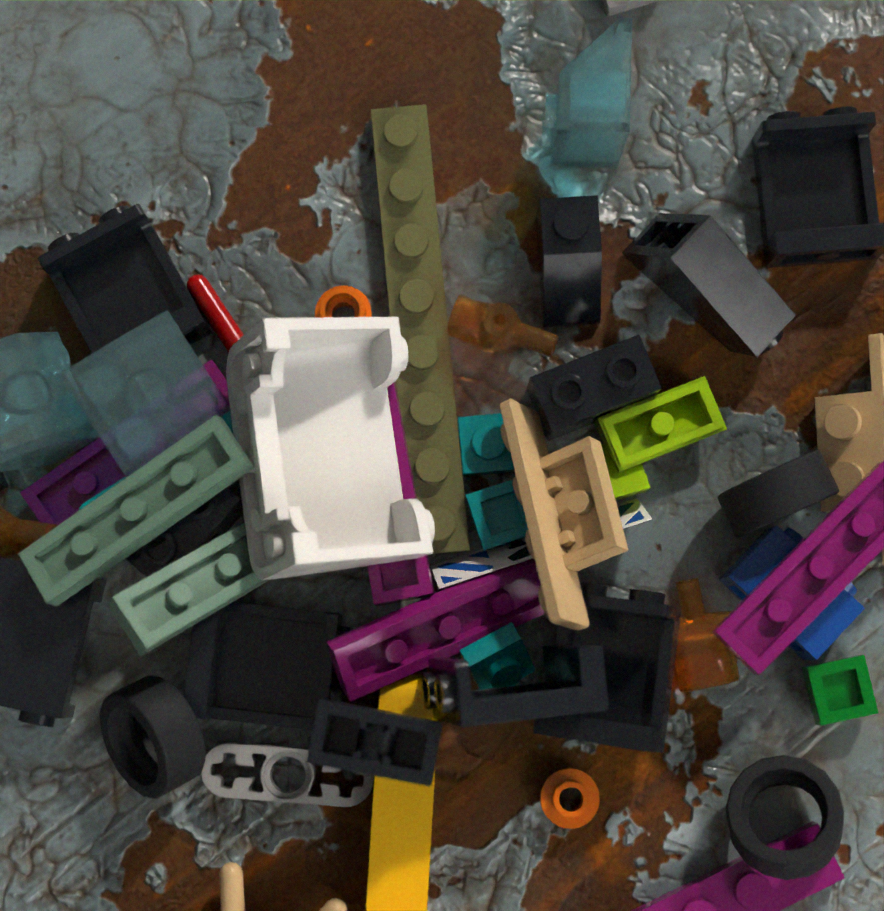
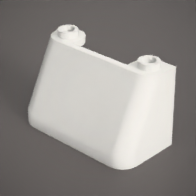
M398 317L263 318L233 344L229 350L226 377L233 434L254 466V469L242 476L239 481L250 563L255 576L259 580L288 578L416 559L433 553L432 541L435 534L433 517L418 499H403L387 391V387L399 378L400 372L405 370L408 363V346L406 340L401 336Z

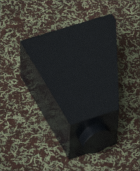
M658 213L622 252L629 262L731 352L758 357L760 354L769 351L781 340L783 329L796 316L711 215Z

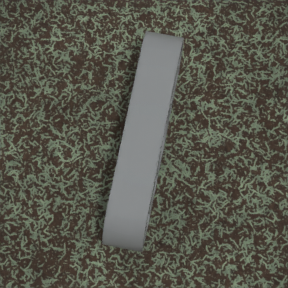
M237 742L221 744L208 752L201 772L207 789L219 797L351 807L361 803L369 795L374 784L373 775L354 772L364 775L363 785H355L351 795L341 794V785L334 782H322L320 784L323 795L312 794L311 789L316 779L315 764L306 763L309 748ZM227 753L235 754L236 764L254 767L257 765L255 754H265L266 759L260 774L263 790L252 788L256 780L254 776L237 777L234 779L233 786H226L224 776L215 774V764L224 762L227 758ZM293 757L304 766L305 781L299 789L283 791L275 785L272 779V769L280 758ZM323 766L321 772L336 773L342 769Z

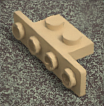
M882 333L870 334L868 336L871 391L815 397L817 448L821 451L839 488V493L821 501V512L829 513L876 464L884 461V335ZM884 549L882 550V563H883V566H884Z
M510 398L500 403L504 422L501 425V436L505 446L511 453L516 474L513 478V489L517 499L523 506L528 527L525 541L529 553L536 561L541 583L538 589L539 602L551 623L579 631L589 627V619L577 571L629 551L600 441L588 436L549 454L538 412Z

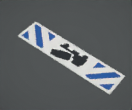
M637 498L617 504L623 529L652 519ZM524 538L484 552L483 549L431 565L438 588L441 589L533 559L528 551Z

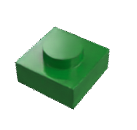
M856 655L802 667L815 725L822 726L878 714L865 655Z

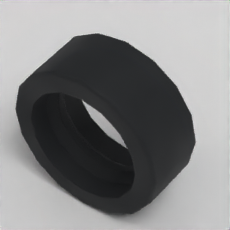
M816 450L744 481L720 493L717 498L735 537L739 538L839 493V488L821 451Z
M146 676L113 692L103 700L100 710V726L106 750L117 771L131 788L144 797L158 799L201 774L206 761L205 741L192 708L175 686L162 677Z
M787 755L762 758L745 768L730 787L726 813L732 844L744 862L761 874L783 880L809 877L827 866L839 849L844 826V809L839 789L824 770L808 760ZM787 785L801 788L811 794L819 805L822 817L820 831L813 841L801 849L788 851L770 848L759 841L751 830L748 817L751 803L759 793L769 787Z

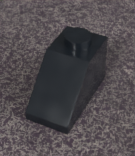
M598 195L539 199L536 214L543 327L600 324L602 246Z

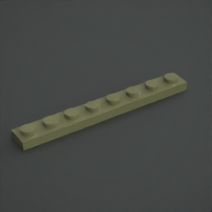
M427 104L371 109L390 317H398L400 333L407 342L409 353L407 366L404 371L400 372L399 378L396 380V388L416 496L424 508L431 513L435 525V534L432 541L433 553L428 554V556L470 552Z

